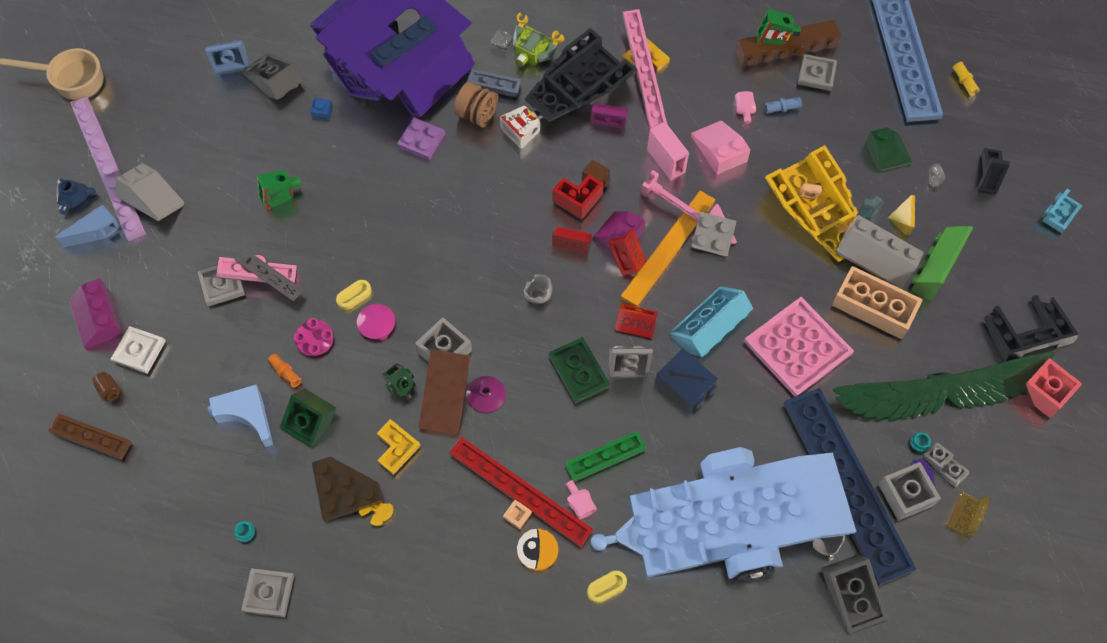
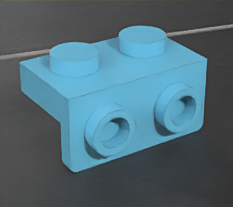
M1068 188L1064 193L1059 192L1053 200L1056 204H1050L1044 212L1047 216L1043 222L1061 233L1083 206L1067 196L1070 191Z

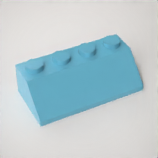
M720 286L669 332V335L690 354L703 357L729 331L733 330L742 319L746 318L748 313L753 310V307L744 291Z

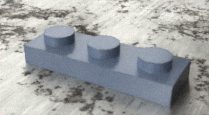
M471 69L467 81L480 85L482 90L488 89L490 92L493 91L513 97L518 96L522 84L521 79Z

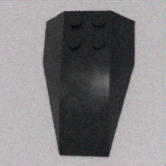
M589 28L563 49L560 57L555 59L552 67L544 73L541 81L537 82L526 96L525 101L550 122L614 91L634 75L638 69L627 59L622 62L618 61L602 46V37Z

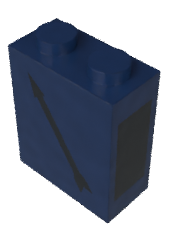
M683 348L656 374L655 382L689 412L694 407L698 409L703 404V398L707 394L711 396L715 392L718 380L715 375Z

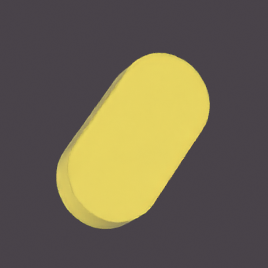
M358 280L341 291L336 297L338 307L342 310H349L368 298L372 291L369 282Z
M612 571L588 586V598L594 603H602L625 589L627 578L621 571Z

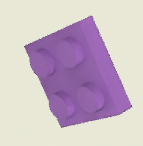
M413 118L398 141L397 146L409 153L430 160L445 136V130Z

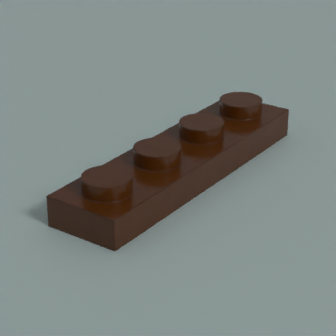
M59 413L48 429L53 435L119 460L123 459L132 443L129 439Z

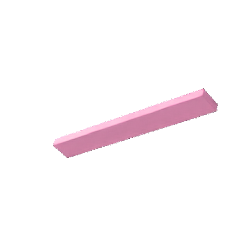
M637 9L625 11L622 16L634 66L638 69L636 75L650 130L656 124L663 122L667 124L640 10Z

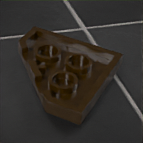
M331 456L312 462L322 519L325 522L383 503L380 485L377 481Z

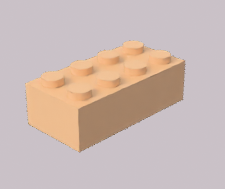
M852 266L832 306L903 339L923 299Z

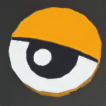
M532 529L524 533L519 539L517 545L518 558L527 569L544 571L557 560L559 552L558 543L555 537L548 531Z

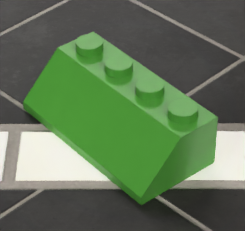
M946 227L943 233H938L934 240L937 243L936 246L932 245L927 253V256H929L928 261L923 260L919 267L922 270L921 273H916L911 282L914 284L911 289L912 292L929 301L933 300L943 285L973 227Z

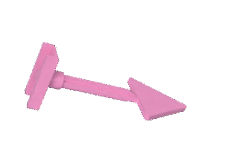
M653 170L648 182L643 183L640 194L645 198L651 192L656 196L659 195L698 222L700 213L663 189V186L657 183L659 174ZM718 204L709 213L725 218ZM733 235L731 244H736L737 241Z

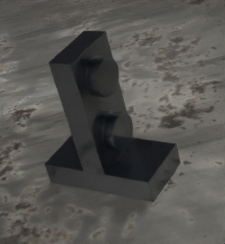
M984 148L982 151L983 177L979 184V190L997 194L1010 163L1003 160L1002 151Z

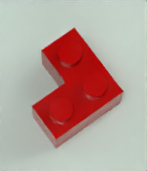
M590 174L587 175L579 186L563 177L552 189V201L582 220L603 195L604 183Z

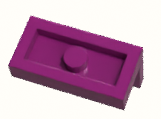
M594 103L591 110V122L625 128L629 109Z

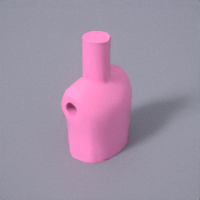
M739 92L735 95L736 113L744 116L745 124H750V114L756 112L753 92Z
M573 480L566 483L571 493L567 498V503L578 519L581 520L593 514L597 508L591 499L589 491L586 489L578 490Z

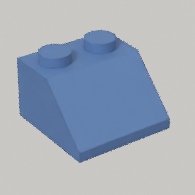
M243 40L211 45L205 48L214 73L249 66Z

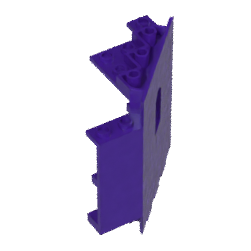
M337 0L310 24V27L316 34V40L325 46L323 56L350 96L379 101L384 96L392 100L398 94L409 113L413 116L421 117L475 65L471 53L466 49L464 41L460 37L472 22L445 0ZM405 10H416L420 16L419 19L426 15L437 27V31L384 69L371 57L373 51L398 35L388 26Z

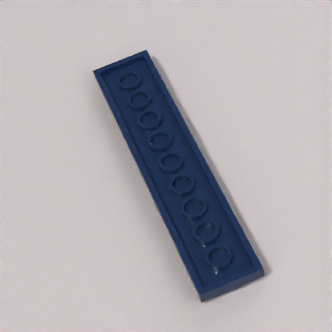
M818 388L786 400L784 406L809 455L833 453L856 529V533L851 534L860 554L870 560L877 585L880 586L917 570L822 390Z

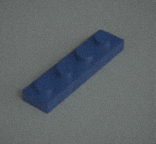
M425 15L373 51L371 57L384 69L437 31V27Z

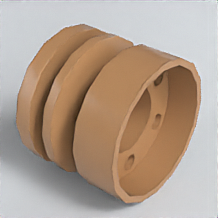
M469 81L463 85L457 95L454 104V114L464 120L470 119L471 123L477 124L479 127H485L495 113L498 95L493 91L490 92L488 89L482 90L480 85Z

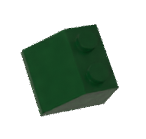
M304 388L291 395L279 428L312 448L331 424L337 407Z

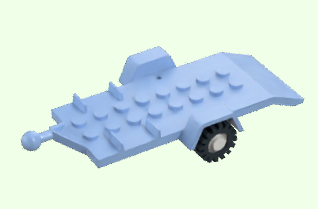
M738 447L709 454L700 463L704 479L691 482L685 480L682 484L657 490L650 488L648 492L631 495L630 499L634 516L616 534L609 536L595 534L591 538V546L595 550L600 551L608 544L620 543L643 556L648 577L724 560L729 579L737 575L739 581H749L773 574L775 567H783L778 548L820 538L856 533V529L833 453L798 456L756 466L752 451Z

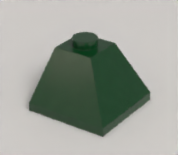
M888 127L870 131L865 144L879 172L912 164V160L899 133Z

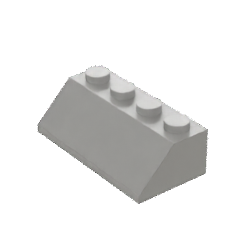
M860 215L849 224L836 251L837 254L900 289L909 280L924 253Z

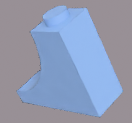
M257 385L209 398L211 406H208V412L210 417H214L217 423L239 422L246 424L260 435L265 447L273 445L261 392Z

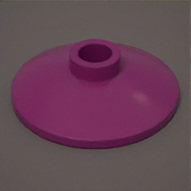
M492 376L476 378L467 389L469 405L481 413L496 411L503 405L506 398L504 385L500 380ZM488 389L489 393L484 394L482 391Z

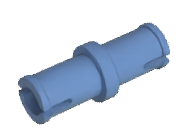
M800 97L791 99L781 98L779 101L765 102L767 114L778 111L786 112L789 109L802 107Z

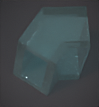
M877 195L873 197L866 196L859 215L868 220L872 219L879 213L884 202Z

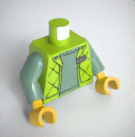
M519 13L517 15L519 25H516L513 35V48L517 57L515 60L516 64L523 67L527 62L536 66L540 62L551 59L558 48L557 44L564 41V35L561 34L557 39L559 32L556 30L552 33V38L527 25L524 28V24L528 22V16L525 15V19L521 21L522 14Z

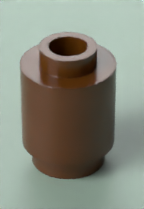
M101 372L93 377V387L103 401H113L118 397L120 388L110 374Z

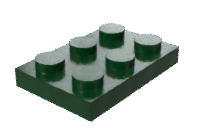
M583 337L549 352L548 356L575 404L610 388L608 379Z

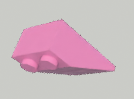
M723 121L716 122L691 133V137L716 175L748 161L750 148L742 136Z

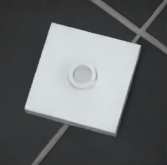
M129 326L112 355L111 361L148 374L166 340L160 336Z

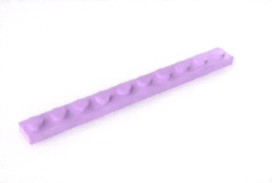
M85 96L70 102L128 241L145 235L146 232L136 208L116 196L115 178L119 177L121 173L90 100Z

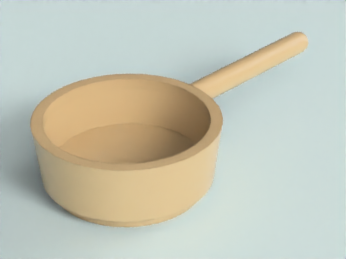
M77 48L63 51L55 56L49 65L0 59V65L47 71V79L61 96L71 100L92 96L99 90L104 79L97 56L85 49Z

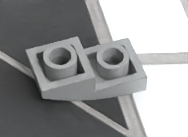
M937 442L924 454V458L944 479L956 487L968 476L969 470L954 460V454Z

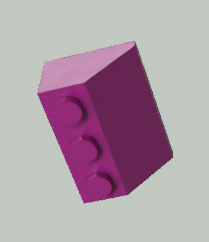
M99 278L82 284L69 302L84 349L122 336L121 327L108 288Z

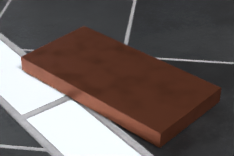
M431 349L418 428L458 435L471 355Z

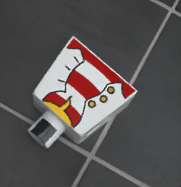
M522 106L500 117V128L522 149L539 133V120L543 117L536 110L531 112L526 106Z

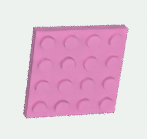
M802 297L798 298L744 339V343L795 397L805 392L854 352Z

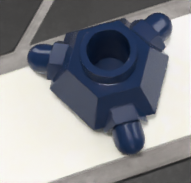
M59 179L56 190L57 204L60 206L59 213L62 215L66 214L68 209L75 208L86 201L88 196L96 193V190L93 187H87L86 184Z

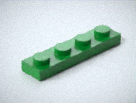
M635 431L565 462V466L573 482H576L644 452L647 447L639 432Z

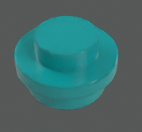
M918 432L911 437L910 444L914 450L925 452L930 448L931 440L926 433Z
M248 521L238 523L233 531L234 537L240 542L251 540L255 534L253 524Z

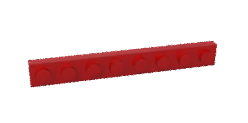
M463 437L450 450L449 453L452 457L507 496L527 507L534 515L579 547H582L592 534L593 528Z

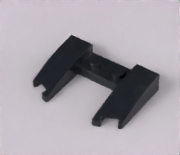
M1038 295L1032 296V302L1044 327L1017 334L999 305L993 309L995 315L991 319L989 316H985L984 320L991 338L1004 362L1023 357L1025 353L1055 345L1058 348L1075 342L1079 334L1054 297H1051L1050 303L1040 302Z

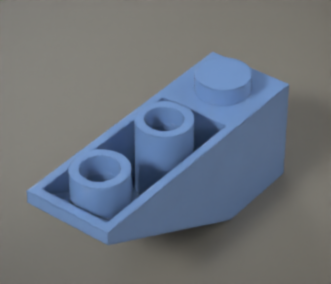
M102 204L82 219L77 220L76 223L61 231L55 238L64 248L106 239L121 227Z

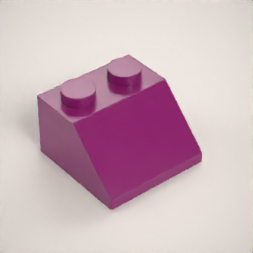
M614 211L596 232L593 239L611 250L608 242L613 238L625 236L630 229H634L638 239L644 232L645 220L631 211Z

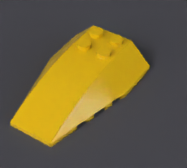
M824 145L811 152L804 160L783 171L780 168L765 176V179L784 209L840 262L845 258L837 254L836 251L849 224L857 217L858 212L852 203L850 189H847L845 175ZM803 184L822 186V192L816 199L798 196V190Z

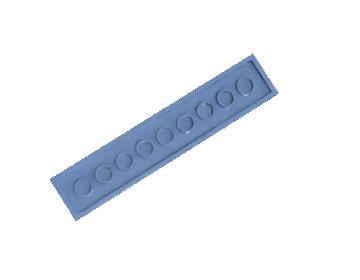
M873 0L907 122L942 119L943 112L909 0Z

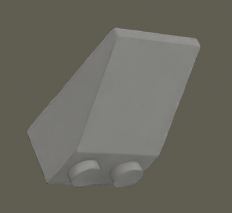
M143 163L115 178L116 196L157 221L184 206V201L159 173Z
M615 346L609 348V377H648L653 349L644 348L643 346H634L632 348Z

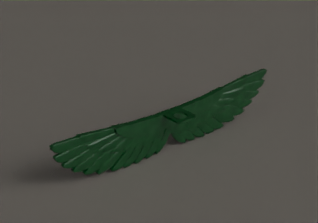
M1050 351L1027 355L958 374L948 372L928 374L927 376L930 378L856 383L855 385L834 387L833 392L841 395L837 396L836 400L843 403L844 408L854 409L852 411L854 414H863L865 418L875 417L877 420L889 417L890 420L906 419L910 416L915 418L921 413L922 415H927L931 412L935 413L943 406L947 397L960 408H965V406L975 407V404L985 406L986 403L995 404L997 401L1003 402L1008 400L1007 396L1016 397L1021 395L1019 392H1027L1026 383L1049 358L1052 359L1055 353Z

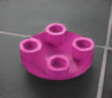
M381 304L367 306L359 313L357 318L359 332L370 339L383 340L387 338L395 326L394 313L390 308Z
M310 318L299 326L294 335V340L300 352L309 356H317L325 353L331 347L334 336L331 327L327 323L316 318Z

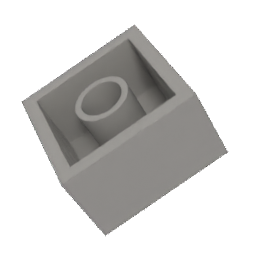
M443 317L415 343L417 353L428 363L431 349L465 355L472 351L471 341Z
M921 462L885 476L878 484L898 521L933 507L941 499Z

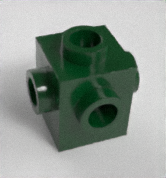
M398 363L381 374L387 382L385 386L391 394L395 393L401 397L409 394L412 388L416 386L413 381L414 375L412 372Z

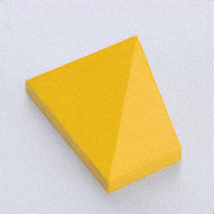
M911 195L888 217L905 236H910L914 229L915 195Z

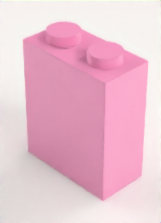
M666 122L654 125L649 132L647 151L671 181L685 173L689 152Z

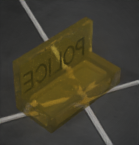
M962 492L946 527L970 539L977 533L991 498L983 495L978 500Z

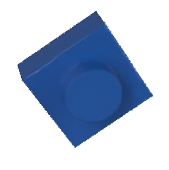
M314 98L310 110L311 116L329 118L332 106L331 100Z

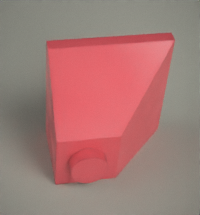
M1050 358L1026 383L1034 406L1050 419L1082 385L1080 381Z

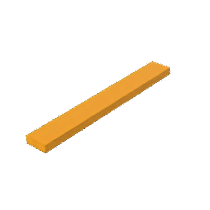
M699 191L689 206L698 213H707L715 203V199ZM683 212L621 295L623 301L631 306L638 307L697 226L696 220Z

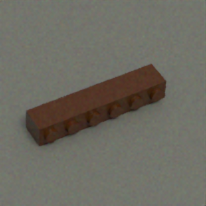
M835 20L801 26L799 37L790 36L786 44H758L757 36L739 39L736 53L742 66L754 65L807 52L834 48L838 46L841 33Z

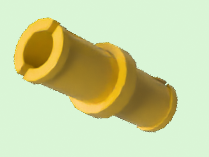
M963 62L955 64L953 69L960 78V84L964 85L970 96L978 93L980 89L974 82L972 73L968 72Z

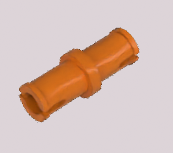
M272 354L268 358L267 362L277 371V375L280 378H284L292 388L297 387L301 383L302 379L292 370L291 365L285 363L278 354Z

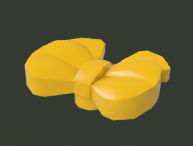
M381 503L359 510L361 516H365L372 510L375 512L370 521L371 525L374 526L383 525V522L387 521L394 512L393 505L390 503Z

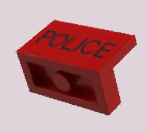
M558 226L553 231V246L584 253L589 251L592 234Z
M630 229L625 236L613 238L608 242L622 275L638 272L647 262L634 229Z
M621 303L615 330L652 339L658 311Z

